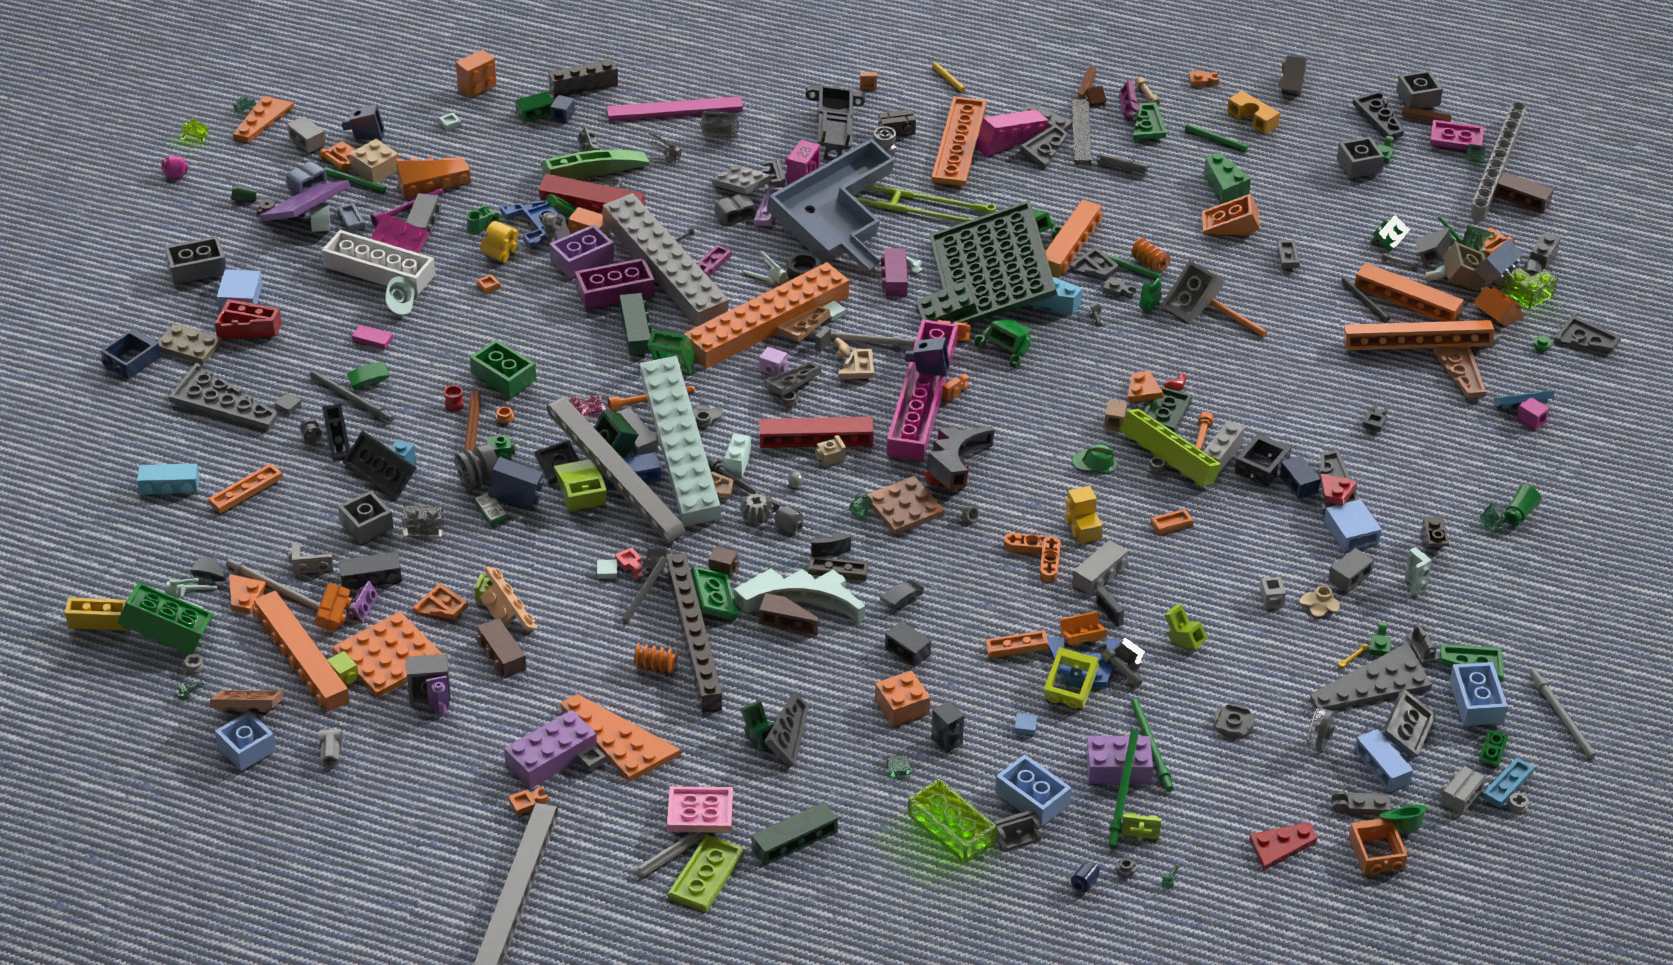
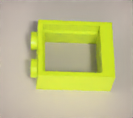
M1059 647L1044 687L1045 698L1053 703L1067 704V706L1074 709H1084L1099 668L1098 658ZM1061 664L1087 671L1080 694L1053 687Z

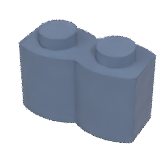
M307 162L300 169H294L286 175L287 186L300 193L313 185L324 184L327 181V170L315 162Z

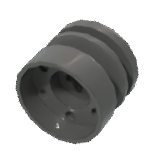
M488 443L474 447L473 453L467 449L464 453H456L454 457L458 476L466 490L471 491L475 487H482L483 482L487 485L490 484L492 471L498 459L493 448Z

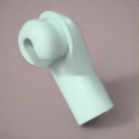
M1445 265L1440 266L1435 271L1426 272L1427 281L1448 277Z

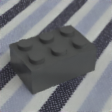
M218 236L164 246L167 265L174 285L218 277L224 274L226 261Z

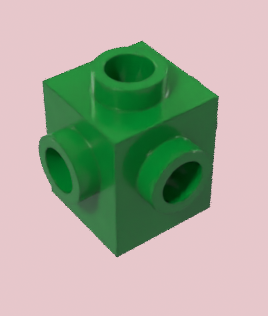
M510 435L487 437V443L493 448L497 459L502 457L512 461L511 454H515V445L510 443Z

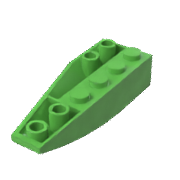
M631 150L578 152L546 159L540 164L544 174L574 180L593 178L595 176L650 165L644 152Z

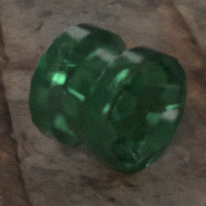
M859 493L850 504L849 510L854 516L863 518L872 507L873 501L868 495Z

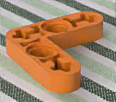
M1021 533L1005 535L1004 548L1007 551L1042 554L1040 578L1045 582H1053L1057 579L1061 544L1057 537ZM1029 542H1034V543H1036L1037 545H1035V546H1030V545H1028L1027 543H1029ZM1050 545H1053V550H1049ZM1051 557V558H1054L1055 560H1054V561H1048V560H1046V558ZM1047 568L1051 569V573H1047Z

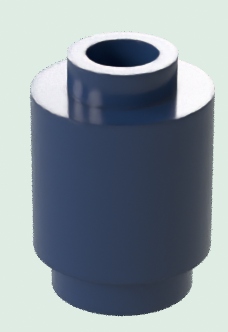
M1093 862L1083 863L1071 877L1073 888L1082 893L1088 892L1099 878V867Z

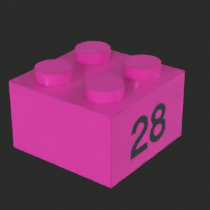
M801 139L794 146L793 151L790 155H787L785 160L787 165L785 174L787 186L820 168V144Z

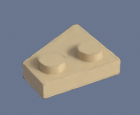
M853 349L850 357L844 363V368L838 372V379L874 378L872 349Z

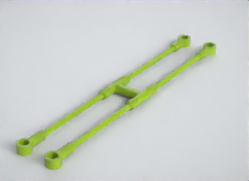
M871 185L866 189L882 191L883 193L893 195L890 203L856 198L860 203L874 205L878 208L905 213H917L959 222H967L973 220V218L967 219L908 208V206L897 203L900 196L914 197L973 208V210L986 212L987 215L996 212V205L970 204L885 186Z

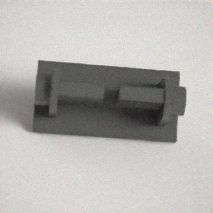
M584 126L582 132L578 135V142L582 152L600 150L595 134L588 132L586 126Z
M1420 624L1414 625L1413 632L1406 634L1421 663L1440 660V656L1429 639L1424 626Z

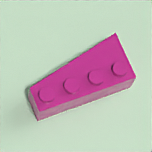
M1037 110L983 117L976 148L986 157L1027 142L1045 131L1048 119Z

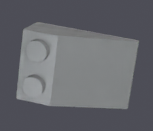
M1189 260L1161 306L1191 323L1217 296L1225 281Z

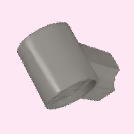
M323 729L319 732L321 765L327 768H334L335 765L339 764L342 731L341 729Z

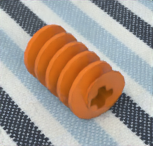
M1143 237L1134 243L1131 250V255L1134 259L1157 273L1164 271L1170 263L1171 257L1169 254L1166 255V252L1161 251L1158 247L1156 248L1149 241H1145Z
M637 643L634 653V665L636 664L637 669H641L644 666L645 670L652 668L653 671H657L660 669L661 673L667 670L669 674H673L675 671L678 650L674 655L672 654V648H669L668 652L665 653L664 647H661L659 652H657L656 645L649 650L648 644H645L644 648L641 649L640 643Z

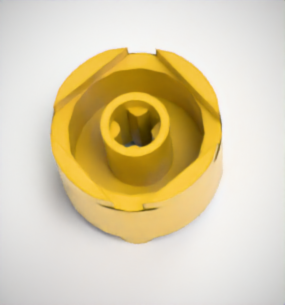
M493 221L485 231L488 235L486 239H482L481 252L506 263L510 253H515L518 248L516 240L519 230Z

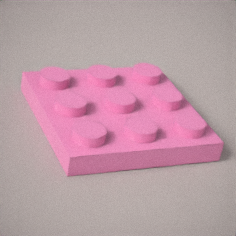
M670 786L667 832L731 833L733 787Z

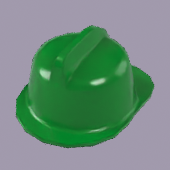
M1097 444L1087 451L1078 452L1072 458V464L1079 470L1108 473L1114 471L1118 466V462L1113 456V450L1103 444Z
M1408 805L1397 810L1381 813L1380 817L1392 819L1397 831L1402 834H1409L1422 826L1423 814L1427 811V808L1424 805Z

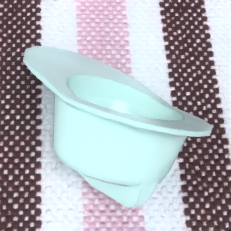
M394 277L387 285L385 293L386 304L396 314H408L413 306V285L404 277Z

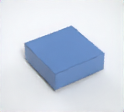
M1017 713L1015 733L1035 735L1037 715Z

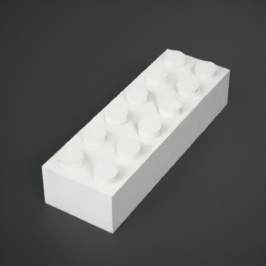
M339 230L322 249L323 265L326 268L385 286L394 277H404L413 285L415 295H419L435 276L434 258L342 230Z

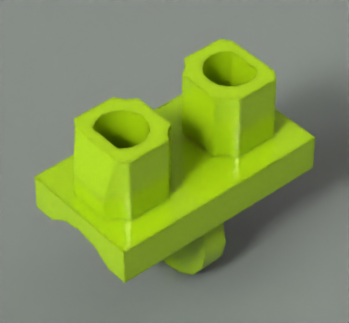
M1136 813L1123 814L1121 835L1138 837L1139 841H1142V838L1159 840L1162 818L1154 815L1139 816Z

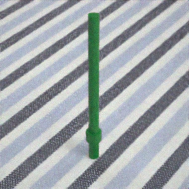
M1135 698L1131 700V704L1143 735L1150 736L1151 752L1157 767L1158 778L1163 782L1166 792H1171L1174 790L1170 780L1171 774L1164 765L1140 702Z
M1131 730L1114 817L1110 821L1109 830L1111 832L1108 846L1112 848L1117 846L1119 833L1122 832L1123 823L1121 821L1139 732L1136 730Z

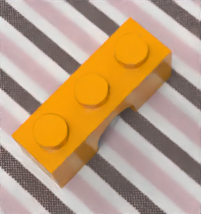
M1240 91L1228 99L1227 113L1239 120L1246 116L1253 117L1252 127L1261 133L1267 134L1278 127L1280 112L1244 91Z

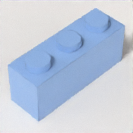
M1378 729L1357 737L1355 753L1389 793L1410 785L1413 774L1411 765L1405 762L1399 751L1394 749L1388 739Z

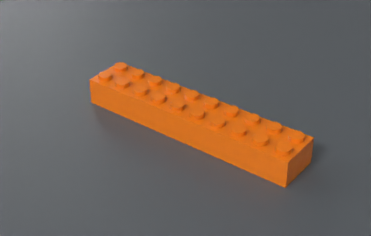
M826 262L684 333V335H688L697 358L696 361L707 369L777 334L776 327L818 305L823 307L834 300L838 303L848 298L849 279Z

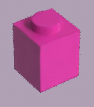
M1530 398L1519 405L1517 420L1533 430H1537L1547 422L1549 407Z

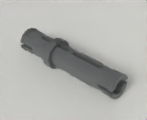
M1101 152L1098 154L1097 158L1099 159H1097V163L1125 169L1130 173L1132 171L1144 175L1148 173L1147 168H1149V164Z

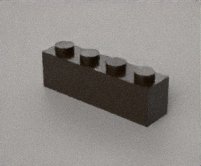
M613 59L548 72L549 89L554 98L558 95L566 96L618 85V68Z

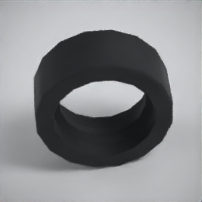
M806 252L792 255L787 261L788 278L792 280L820 266L819 258ZM799 266H808V267H811L812 269H809V270H798V269H796V267H799Z

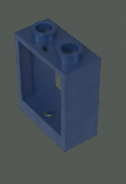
M134 328L100 350L102 364L128 380L161 357L159 343ZM132 348L141 352L127 363L119 359L120 356Z

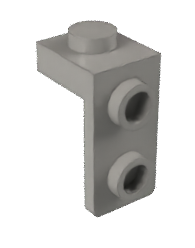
M292 543V552H288L289 564H293L294 574L333 571L332 554L301 556L300 543Z

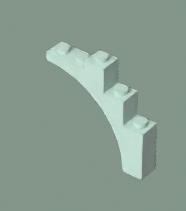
M771 568L734 589L735 604L746 614L759 609L767 593L786 597L792 602H806L833 608L848 615L857 623L865 620L864 603L846 589L845 578L835 570H831L821 577L814 579L812 575L801 569L783 579L780 574H777Z

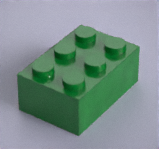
M497 339L470 356L471 374L509 398L537 380L536 363Z

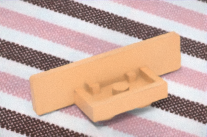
M486 567L484 572L493 585L480 598L495 619L500 618L505 627L517 617L524 629L535 631L537 626L534 623V618L523 608L524 604L520 599L516 598L513 588L504 581L501 571L497 568Z

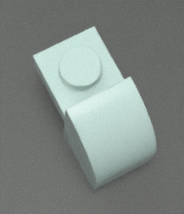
M328 202L320 203L311 208L312 232L330 231Z

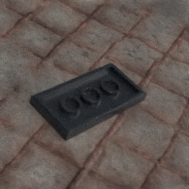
M363 430L342 462L396 500L417 468Z

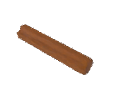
M1090 66L1086 71L1077 93L1079 100H1085L1087 97L1085 90L1092 85L1096 75L1095 67L1092 68Z
M1403 107L1401 113L1404 117L1433 122V120L1451 122L1452 120L1451 115L1410 107Z

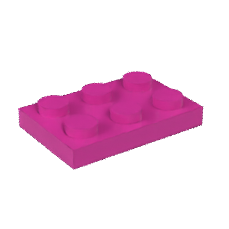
M1433 120L1430 145L1481 152L1484 127Z
M384 213L370 239L420 253L430 233L427 230Z

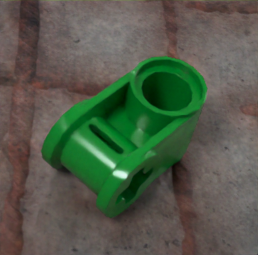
M482 205L480 208L467 213V231L470 234H479L486 230L493 221L499 222L500 215L497 212L491 211L489 206Z

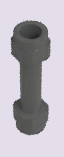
M1110 647L1104 649L1101 653L1103 660L1107 663L1111 662L1124 674L1131 686L1134 688L1139 687L1144 680L1141 678V675L1137 672L1133 673L1116 657L1117 653Z

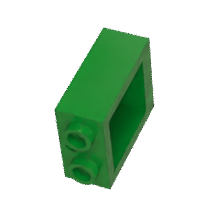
M653 329L647 344L653 360L677 356L678 362L681 365V372L691 374L697 358L688 335Z

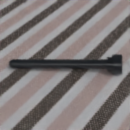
M712 457L708 460L711 472L733 479L735 485L748 493L755 494L757 492L762 494L761 491L723 468L721 462L716 458ZM770 498L773 509L778 510L780 504Z

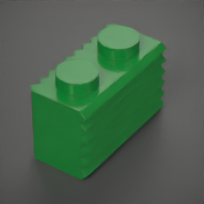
M547 92L522 97L515 100L516 112L524 123L526 121L529 122V120H538V118L551 116V105L554 101Z

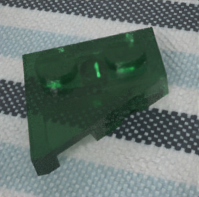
M1468 225L1461 244L1482 252L1485 248L1484 242L1488 237L1492 238L1495 233Z

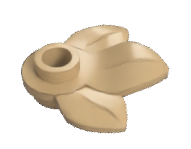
M1319 586L1314 592L1305 593L1299 602L1301 605L1309 606L1310 613L1314 617H1323L1328 611L1338 612L1340 607L1339 601L1333 598V592L1328 586Z

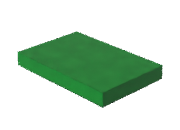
M693 566L690 571L701 612L736 620L739 615L728 575Z

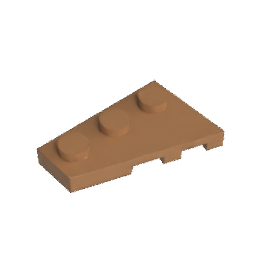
M818 305L777 326V333L800 342L831 316L830 310Z

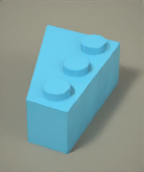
M1053 277L1058 295L1028 304L1033 305L1034 309H1039L1040 306L1050 308V311L1073 314L1081 305L1082 288Z

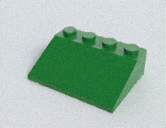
M138 582L125 602L117 624L126 630L139 632L145 638L158 640L164 646L177 648L183 654H194L213 613Z

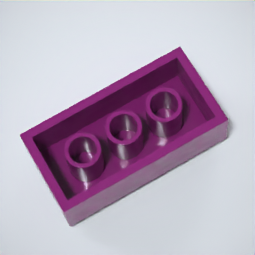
M645 258L575 271L576 290L585 310L619 304L620 295L641 293L642 299L655 296L654 278Z

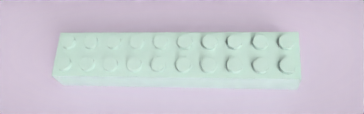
M677 356L640 363L642 382L683 526L721 519L720 502Z

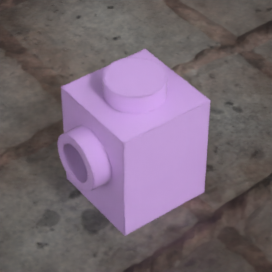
M767 347L759 357L760 372L775 376L786 372L789 367L786 352Z

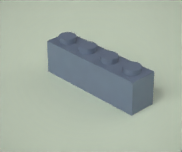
M1508 238L1474 270L1488 285L1493 281L1498 283L1521 261L1519 257L1523 253Z

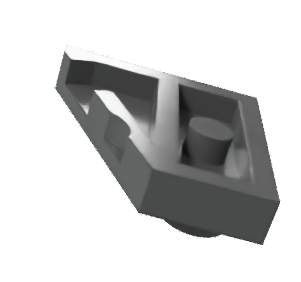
M1095 247L1072 262L1070 269L1106 280L1119 271V265Z

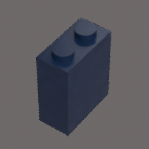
M499 457L492 471L488 496L531 511L534 504L538 505L541 498L539 492H541L544 481H542L543 472Z

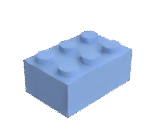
M1493 662L1453 665L1450 685L1463 725L1504 724L1508 706Z
M1025 754L996 776L995 793L1020 812L1033 809L1041 827L1070 805L1071 787Z

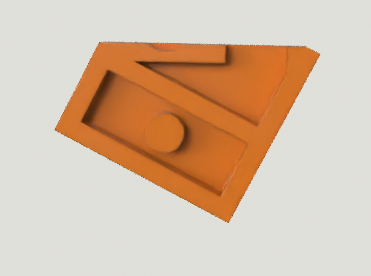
M439 583L413 606V610L418 614L455 619L469 606L467 601Z

